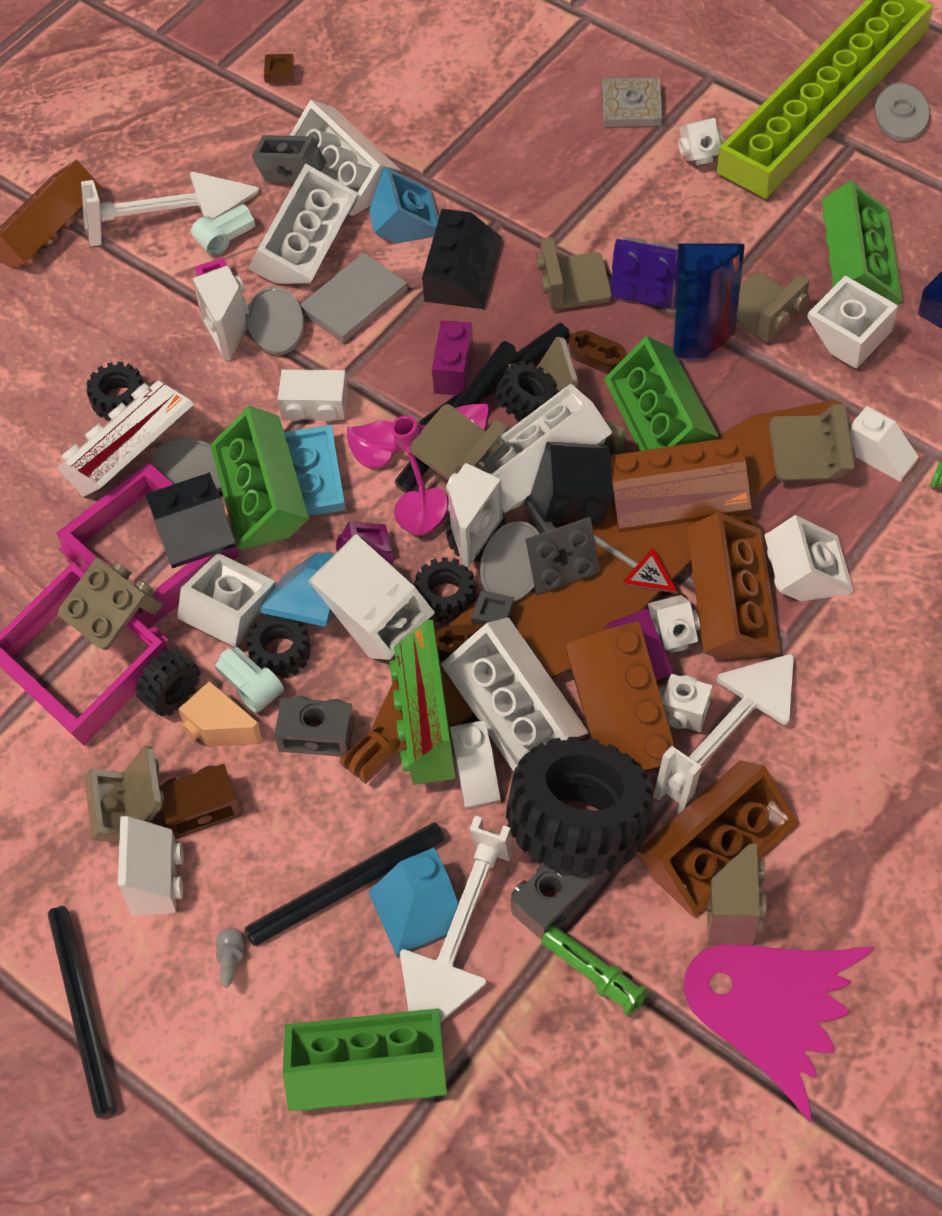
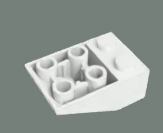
M354 535L308 580L366 655L372 659L390 660L395 655L394 646L435 613L416 587L358 535Z

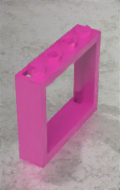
M148 462L56 533L61 544L58 550L65 556L68 563L75 562L84 572L90 567L96 556L83 543L144 497L145 494L173 485V483ZM237 546L219 552L232 560L239 557ZM216 554L188 563L155 589L156 592L153 596L163 603L156 615L140 607L137 610L146 619L143 623L146 628L152 627L179 605L181 587Z
M72 562L0 632V667L84 746L136 693L135 686L139 684L137 682L138 677L144 673L142 671L143 668L151 664L150 660L153 657L158 658L160 652H167L168 648L165 644L169 640L155 626L151 630L143 625L146 619L136 611L126 625V628L148 648L78 718L74 717L13 659L58 615L60 606L87 571L86 569L83 572Z

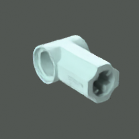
M242 204L215 219L209 216L199 218L192 225L191 235L208 255L217 256L227 249L230 240L253 229L255 221L249 209Z
M238 647L225 650L215 664L216 671L237 690L245 705L256 714L284 692L283 685L272 671L266 667L261 669Z

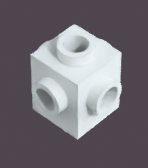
M715 118L679 126L681 138L678 140V146L681 155L685 156V160H695L696 165L713 162V156L719 155V147L724 143L722 132L720 129H717Z
M682 595L648 603L651 619L664 650L679 652L686 650L689 647L688 644L698 642L696 631L700 630V621L696 610H692L689 600Z
M671 674L667 687L661 685L659 688L668 725L676 729L687 728L701 732L711 701L712 685L699 682L691 676Z

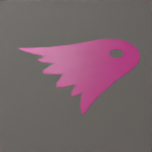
M720 944L702 951L691 961L684 978V992L691 1010L700 1021L732 1044L766 1073L790 1098L798 1110L811 1121L809 1101L799 1072L812 1077H816L817 1074L804 1050L820 1053H833L835 1051L831 1039L818 1022L842 1018L849 1011L843 1004L826 992L838 990L849 985L851 980L838 976L836 973L862 960L874 947L814 951ZM725 973L731 978L733 985L728 993L717 994L711 989L710 979L714 974Z

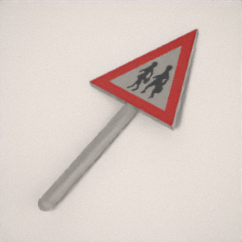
M594 534L597 545L634 568L621 585L678 594L654 548L637 563Z

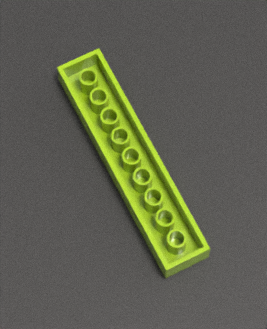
M866 0L719 147L717 173L767 199L928 32L933 5L924 0Z

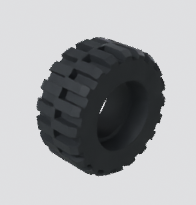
M568 737L567 740L563 741L560 738L551 739L546 745L541 743L535 746L519 760L518 766L514 770L506 808L507 826L511 828L512 836L516 838L515 842L524 852L529 851L530 857L539 864L542 861L549 864V869L557 872L560 869L570 871V875L580 876L582 872H589L590 876L600 875L605 869L611 872L622 867L623 863L630 862L643 845L654 804L652 785L640 765L635 766L636 762L627 753L624 755L619 753L618 748L611 744L605 746L599 744V740L591 738L588 741L579 740V737ZM561 800L584 802L598 810L587 811L573 808L561 802Z

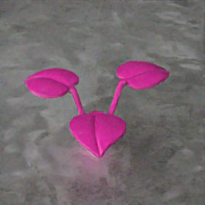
M471 404L455 408L486 431L489 415L487 404ZM404 415L397 418L394 422L377 421L362 426L347 427L349 447L357 461L367 468L384 467L390 463L393 453H399L400 449L407 452L419 486V492L410 491L400 497L394 508L395 519L402 529L414 536H424L437 529L448 513L449 503L447 496L440 488H431L425 491V485L416 457L409 450L411 443L424 429L425 425L419 427L415 418Z

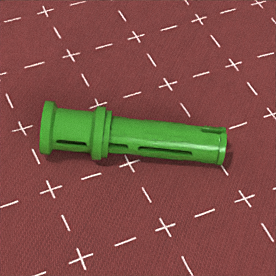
M553 925L545 933L541 944L594 983L598 995L603 998L607 996L623 1008V1014L627 1017H631L637 1012L649 993L647 987L636 985L623 975V969L619 966L612 965L609 967L560 930L558 926ZM567 949H569L570 951H572L574 954H576L578 957H580L582 960H584L587 964H585L583 961H581L579 958H577L575 955H573V954H572L571 952H569Z

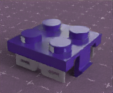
M624 236L623 240L617 239L613 252L611 297L670 308L673 298V287L675 281L680 280L682 263L677 259L678 250H676V245L660 242L649 244L646 240Z

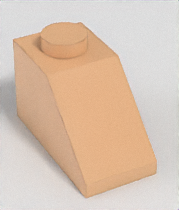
M210 681L178 709L183 721L181 724L182 730L192 740L195 741L199 738L208 747L258 744L263 740L258 722Z

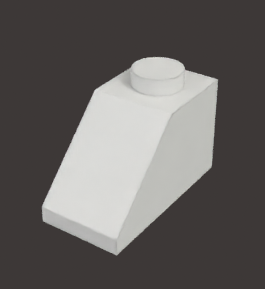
M866 406L851 424L850 441L851 447L855 450L856 458L899 482L904 479L917 463L919 456L894 420Z
M485 720L449 727L451 746L465 810L501 803L493 753Z

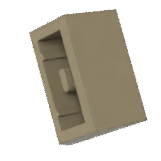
M749 844L711 879L707 906L708 945L754 946L756 932L763 931V917H766V894L761 893L762 881L764 882L765 860L764 858H758L757 844Z

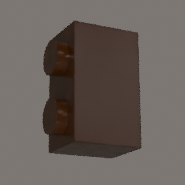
M224 763L218 766H206L197 773L183 778L169 779L159 786V790L163 792L164 796L162 812L167 827L172 829L175 839L242 816Z

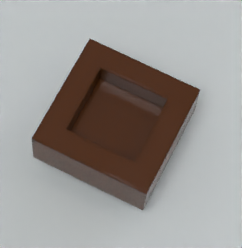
M265 54V83L293 82L294 54Z

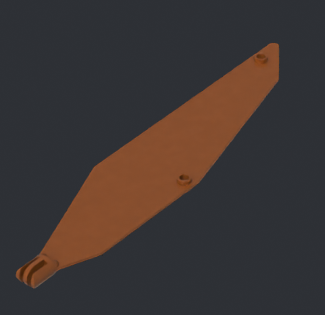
M830 400L753 415L719 435V439L739 436L746 460L751 501L776 477L769 421L775 416L821 415L831 405L842 404L840 401ZM611 500L604 523H592L593 533L637 563L654 548L672 581L691 562L688 549L687 527L698 521L619 533ZM596 543L599 574L536 595L535 588H533L525 598L515 603L510 618L551 679L571 670L565 644L600 632L609 622L643 610L661 592L621 585L634 568ZM478 598L449 626L472 624L471 616ZM447 640L446 647H453V640ZM439 658L448 725L452 727L475 716V714L441 666L444 660ZM398 681L393 682L371 730L339 761L341 766L349 770L354 776L360 777V780L365 784L400 750L407 749L406 741H399L396 720L403 719L402 711L395 710L393 690L399 689Z

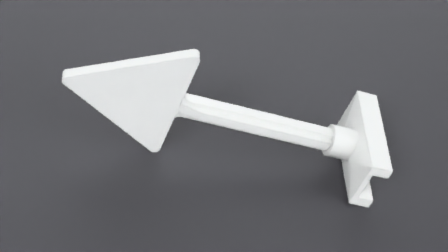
M191 172L190 179L195 193L112 204V202L100 203L93 180L82 181L84 228L88 230L90 247L102 245V221L114 220V217L190 206H199L203 217L209 216L215 219L258 195L259 188Z
M788 654L718 674L716 681L741 697L742 700L689 757L673 746L663 754L653 797L660 800L667 794L679 803L677 813L679 814L693 802L702 766L754 709L761 710L782 725L788 724L790 718L793 655Z
M478 816L474 817L470 827V833L476 850L473 857L475 863L438 959L433 960L405 949L400 951L408 1011L439 1008L440 1023L486 985L484 978L455 968L453 963L490 867H494L497 858L510 861L514 851L510 827L503 825L500 834L493 831H485L483 820Z

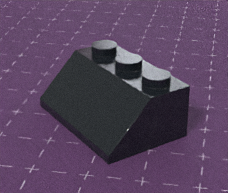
M441 209L422 275L424 302L485 309L502 245V237L472 212Z

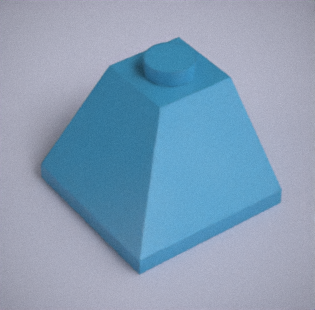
M388 167L382 171L369 210L374 232L379 237L387 238L395 243L434 237L439 217L431 189Z
M317 552L285 573L261 606V613L327 627L334 613L308 580L335 553Z
M435 847L400 861L368 891L397 958L400 957V951L403 949L413 952L445 938L459 905L450 879Z

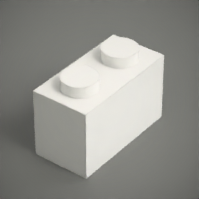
M281 370L278 405L282 420L345 421L348 396L345 370Z

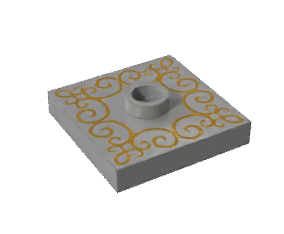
M660 78L602 79L603 127L662 126Z

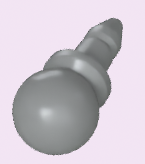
M232 927L222 930L216 938V959L221 963L220 979L225 988H228L235 978L236 964L242 961L246 945L244 934Z

